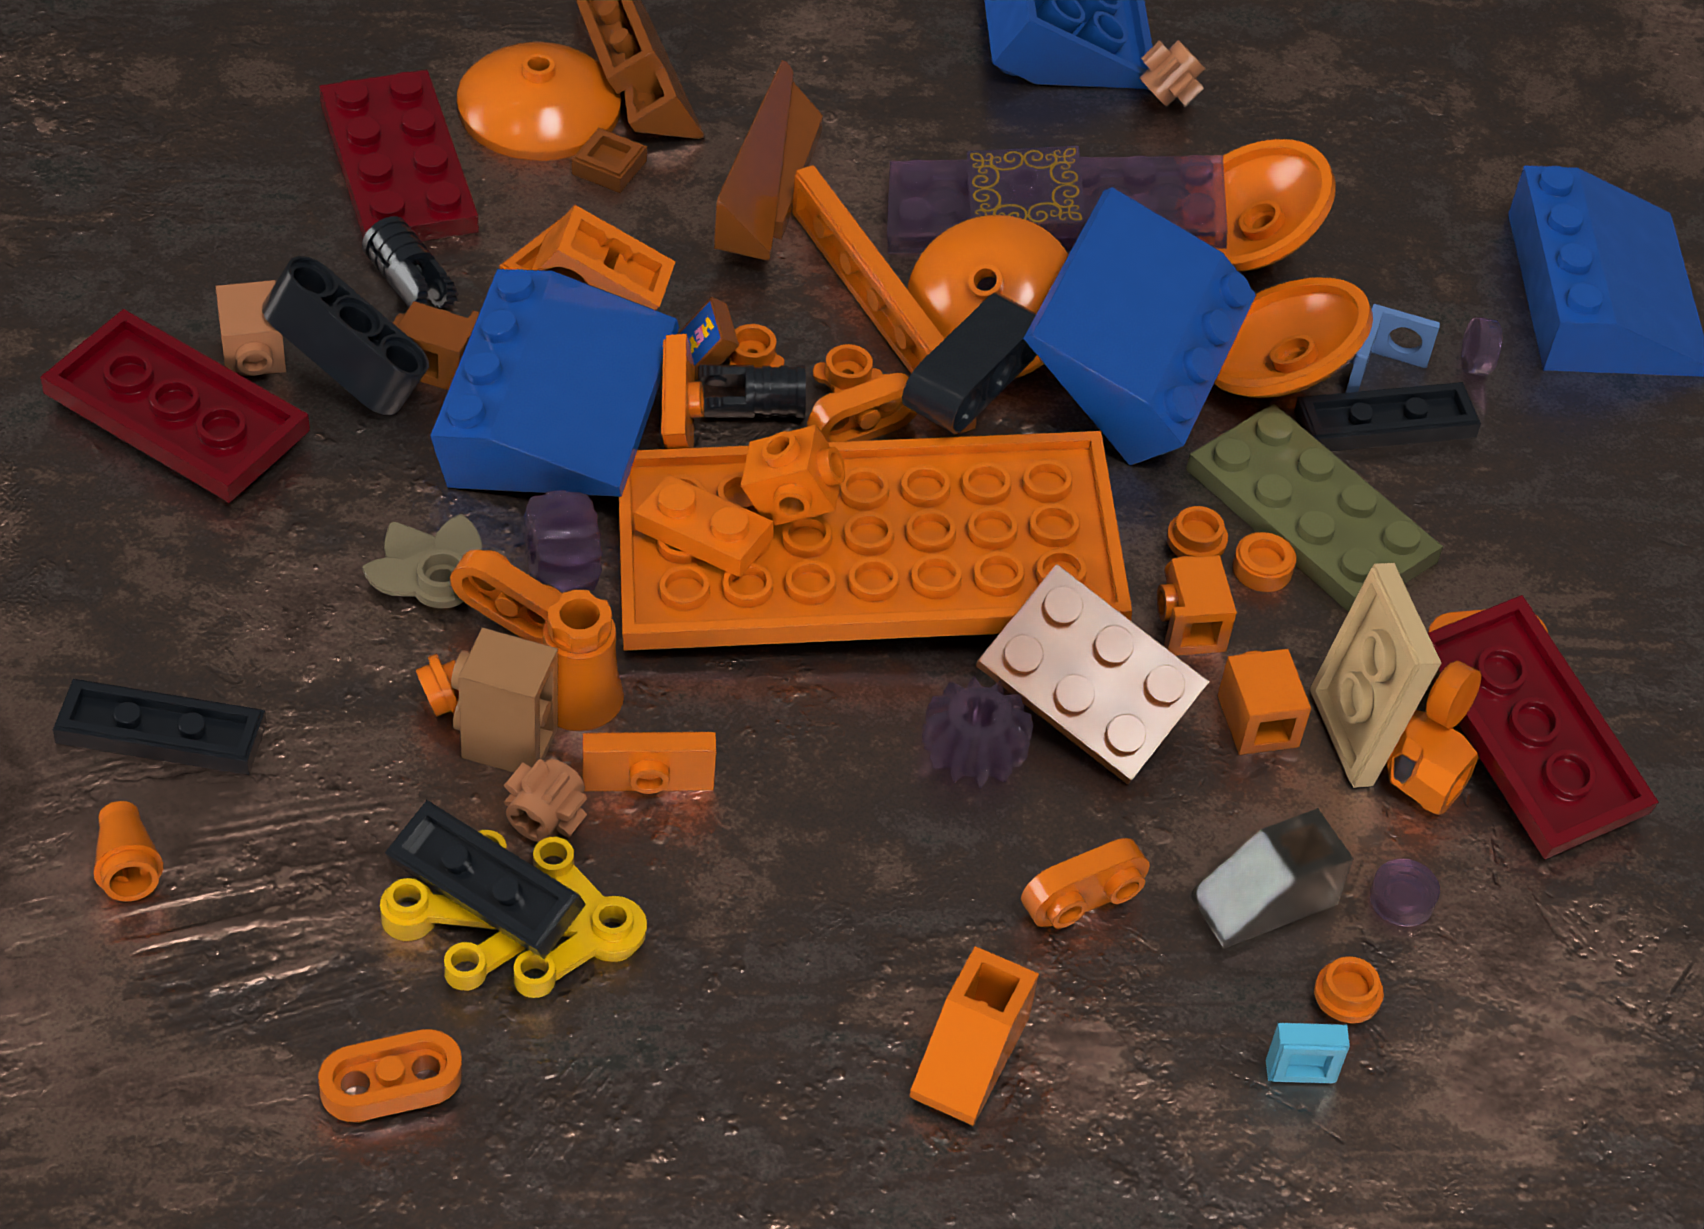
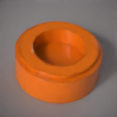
M1267 532L1252 533L1242 538L1236 547L1232 563L1233 572L1243 585L1259 592L1278 591L1287 586L1291 581L1296 565V553L1290 543L1278 535Z
M1455 661L1446 666L1429 693L1426 703L1428 718L1449 729L1459 724L1476 698L1481 683V672L1461 661Z

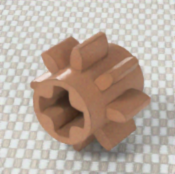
M1159 40L1141 58L1149 69L1139 78L1165 106H1168L1176 97L1187 106L1204 89L1196 78L1206 68L1179 40L1169 49Z
M539 759L532 768L522 762L504 784V787L511 793L504 801L505 805L508 806L506 816L510 824L520 834L531 840L541 841L547 837H556L558 833L569 838L587 815L581 808L587 800V796L583 794L585 791L584 782L572 767L562 761L548 759L544 762Z

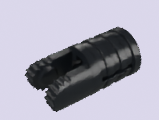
M398 216L386 217L376 222L366 232L362 241L364 253L408 307L411 306L413 301L422 304L428 303L427 299L431 300L432 304L439 308H447L454 305L455 301H458L457 296L459 294L454 282L403 218Z
M754 365L698 366V380L703 385L745 387V397L704 398V417L701 418H754V416H762V418H771V416L788 418V416H796V419H805V365H796V367H771V365H763V367H754Z

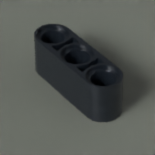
M305 256L292 258L262 304L264 317L273 328L362 404L377 413L392 415L399 412L429 368V360L417 343L327 266L313 258Z
M998 292L991 294L913 370L903 390L902 403L904 406L953 434L960 433L1037 356L1023 339L1037 313Z

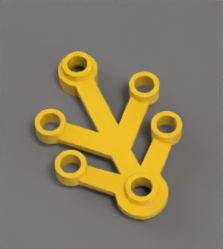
M493 830L478 831L507 849L504 837ZM547 837L536 844L533 851V866L578 893L586 905L563 934V936L570 938L552 950L545 959H542L530 950L521 953L514 962V985L519 993L530 998H539L547 995L552 991L558 979L592 957L605 962H619L629 958L643 944L647 933L646 916L640 906L625 897H604L574 865V849L567 840L560 837ZM550 856H558L564 859L559 864H548L543 860ZM404 878L397 880L381 896L380 912L382 926L388 935L397 940L414 941L421 939L433 929L435 923L496 929L444 895L433 894L429 887L416 879ZM407 901L417 902L415 905L408 907L399 905V903ZM615 922L620 923L622 925L616 928H610L604 926L603 924ZM500 931L479 945L470 942L455 944L448 949L444 957L446 981L457 990H473L484 982L486 974L526 948ZM461 962H472L477 965L473 970L466 972L454 968ZM530 969H541L546 973L543 977L537 979L528 978L524 975Z

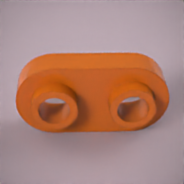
M903 373L883 374L871 381L841 392L827 394L820 398L813 406L807 420V427L816 424L827 442L868 441L896 431L907 425L918 414L902 403L903 390L909 377Z
M470 550L466 552L450 576V583L454 592L466 604L520 638L543 644V628L548 616V608L557 603L561 598L562 593L550 585L542 584L512 565L502 554L492 550Z
M1130 838L1117 839L1042 871L1024 888L1021 902L1036 925L1040 927L1054 926L1055 928H1064L1078 921L1085 912L1109 902L1120 904L1135 897L1145 885L1144 878L1149 871L1150 864L1134 840Z
M422 1029L345 1046L331 1053L320 1067L318 1082L321 1102L332 1116L347 1122H361L439 1104L449 1099L461 1084L462 1055L458 1044L449 1035L432 1029ZM424 1070H432L438 1074L428 1079L416 1077L417 1073ZM353 1086H362L368 1089L362 1094L351 1095L345 1093L347 1089Z

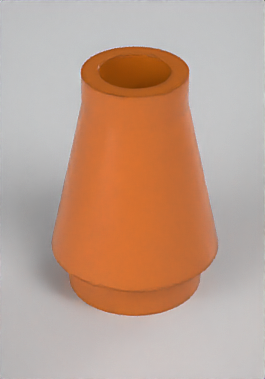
M127 801L109 803L101 809L98 815L100 828L94 864V879L104 889L105 893L115 900H139L151 894L157 887L163 872V860L141 821L138 808L133 803Z

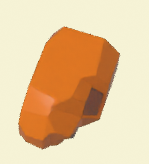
M1415 710L1385 765L1387 766L1390 783L1420 803L1424 809L1441 815L1459 797L1471 778L1478 760V753L1464 735L1453 728L1449 729L1428 718L1427 712Z

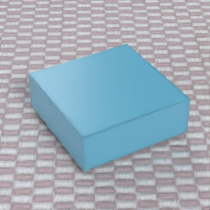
M1278 1023L1266 1057L1268 1080L1272 1082L1331 1084L1337 1082L1350 1047L1347 1025Z

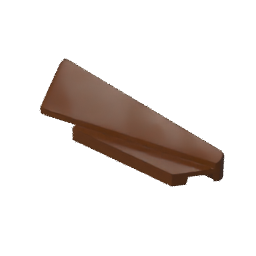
M576 0L607 80L617 94L622 91L625 93L628 122L633 130L641 133L695 139L705 137L642 0Z
M784 60L781 61L718 195L716 205L714 249L768 261L772 254L773 238L782 240L792 214L796 170L810 165L822 132L823 115L793 82V70Z

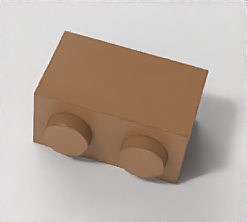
M482 628L471 651L462 650L460 652L451 679L452 688L459 690V700L454 713L453 728L460 730L461 758L513 773L522 762L532 768L539 759L544 761L558 730V648Z

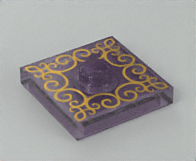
M1079 146L967 151L970 219L987 215L1013 216L1041 226L1056 239L1079 237L1086 224Z

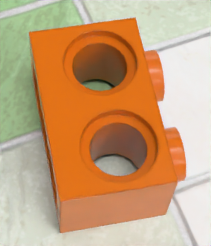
M574 205L545 235L532 270L554 271L657 310L661 305L676 261L581 207Z

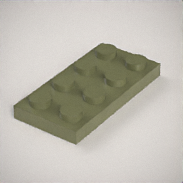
M1274 403L1189 455L1186 470L1256 532L1272 533L1289 542L1296 553L1295 566L1348 612L1374 564L1395 563L1404 584H1406L1439 561L1443 549L1440 543Z

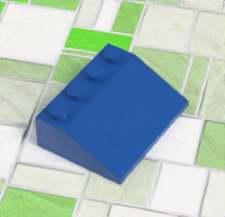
M984 0L992 64L998 66L1004 73L1011 76L1017 75L1032 83L1042 85L1149 89L1139 78L1149 69L1141 58L1153 47L1144 0Z
M1524 165L1508 215L1543 370L1704 377V334L1671 213L1580 168Z
M1111 187L1104 190L1023 339L1129 465H1133L1185 445L1256 294L1251 289L1247 279L1236 270L1224 253Z
M497 269L430 435L447 488L622 497L663 376V339H666V335L677 334L679 329L677 318L554 271Z

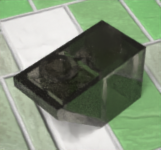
M1319 808L1261 829L1192 890L1190 898L1225 949L1338 905L1354 858Z

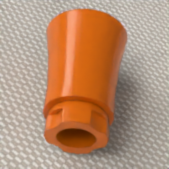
M589 590L564 592L561 594L559 601L548 608V616L543 628V644L558 648V727L570 731H588L609 723L616 717L623 705L624 691L616 658V627L612 619V610L607 600L596 598Z

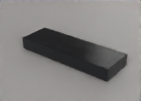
M1463 382L1304 396L1297 398L1294 409L1299 425L1331 452L1476 438L1481 426Z
M73 679L53 727V734L56 744L249 775L267 721L265 710Z
M428 800L424 802L385 852L392 863L542 959L546 958L586 905L578 893Z

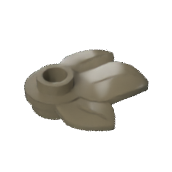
M458 514L448 520L435 537L407 525L391 522L384 541L385 558L364 564L362 570L369 583L375 589L392 596H415L421 603L427 606L450 608L464 602L457 596L451 586V573L466 552L482 550V540L473 523L463 514Z

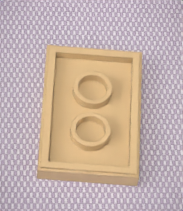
M1378 563L1373 565L1310 687V692L1353 788L1374 786L1441 665L1440 658L1395 563Z

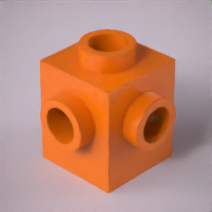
M816 424L792 431H783L773 436L750 441L741 488L759 514L772 520L773 526L835 511L840 483H843L845 480V465L839 450L834 446L830 447Z

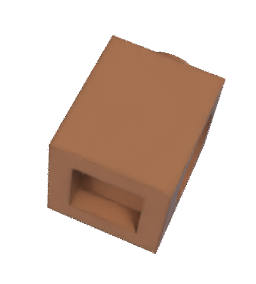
M276 280L215 286L225 367L242 377L286 372L283 335L271 326L262 312V304L275 285Z

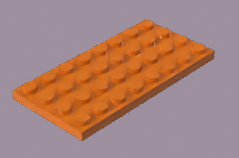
M1101 431L828 442L830 447L834 446L839 450L845 465V480L843 483H840L836 510L817 517L773 526L774 539L741 577L735 576L635 530L634 512L662 480L670 474L759 514L741 488L749 446L637 450L622 497H619L622 636L624 651L1000 634L1056 564L1130 621L1132 619V606Z

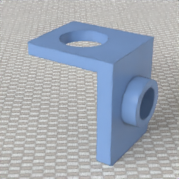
M1373 304V323L1370 334L1359 352L1349 362L1353 364V369L1346 393L1359 391L1371 353L1427 368L1440 323ZM1396 328H1409L1419 334L1422 343L1414 348L1401 347L1391 339L1390 332Z

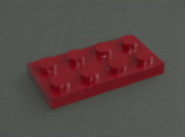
M428 69L319 85L323 112L363 238L371 226L381 219L390 216L403 218L422 242L479 232L478 213Z
M122 309L40 376L45 395L229 503L310 431L309 415L306 412L125 309Z
M1523 595L1428 632L1441 661V665L1431 681L1433 685L1445 667L1455 661H1461L1481 672V683L1476 698L1467 714L1459 722V726L1478 753L1481 761L1544 860L1651 814L1659 801Z

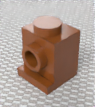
M413 301L405 314L399 313L396 316L393 324L417 343L429 360V368L420 382L449 390L480 312L472 311L469 318L447 310Z

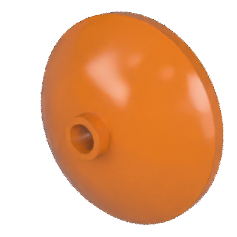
M527 42L498 49L473 64L462 77L457 90L458 116L463 127L471 137L494 152L523 160L549 161L575 156L598 128L612 132L620 117L621 95L616 93L607 80L601 63L577 49L555 43Z
M1272 139L1248 144L1218 158L1192 180L1178 201L1173 223L1224 253L1238 272L1263 268L1291 255L1302 247L1320 228L1334 202L1336 193L1335 176L1325 156L1307 143L1290 139Z
M1006 215L976 217L947 229L927 246L912 270L907 290L945 339L984 300L996 292L1037 313L1066 261L1068 253L1050 232L1031 221ZM993 277L997 280L995 286L990 290L983 291L977 288L978 283L983 278ZM1037 355L1016 378L1038 369L1044 364Z
M1326 277L1289 281L1257 293L1214 384L1233 394L1252 398H1270L1296 393L1328 379L1344 368L1356 356L1370 334L1373 313L1368 298L1356 285L1341 279Z

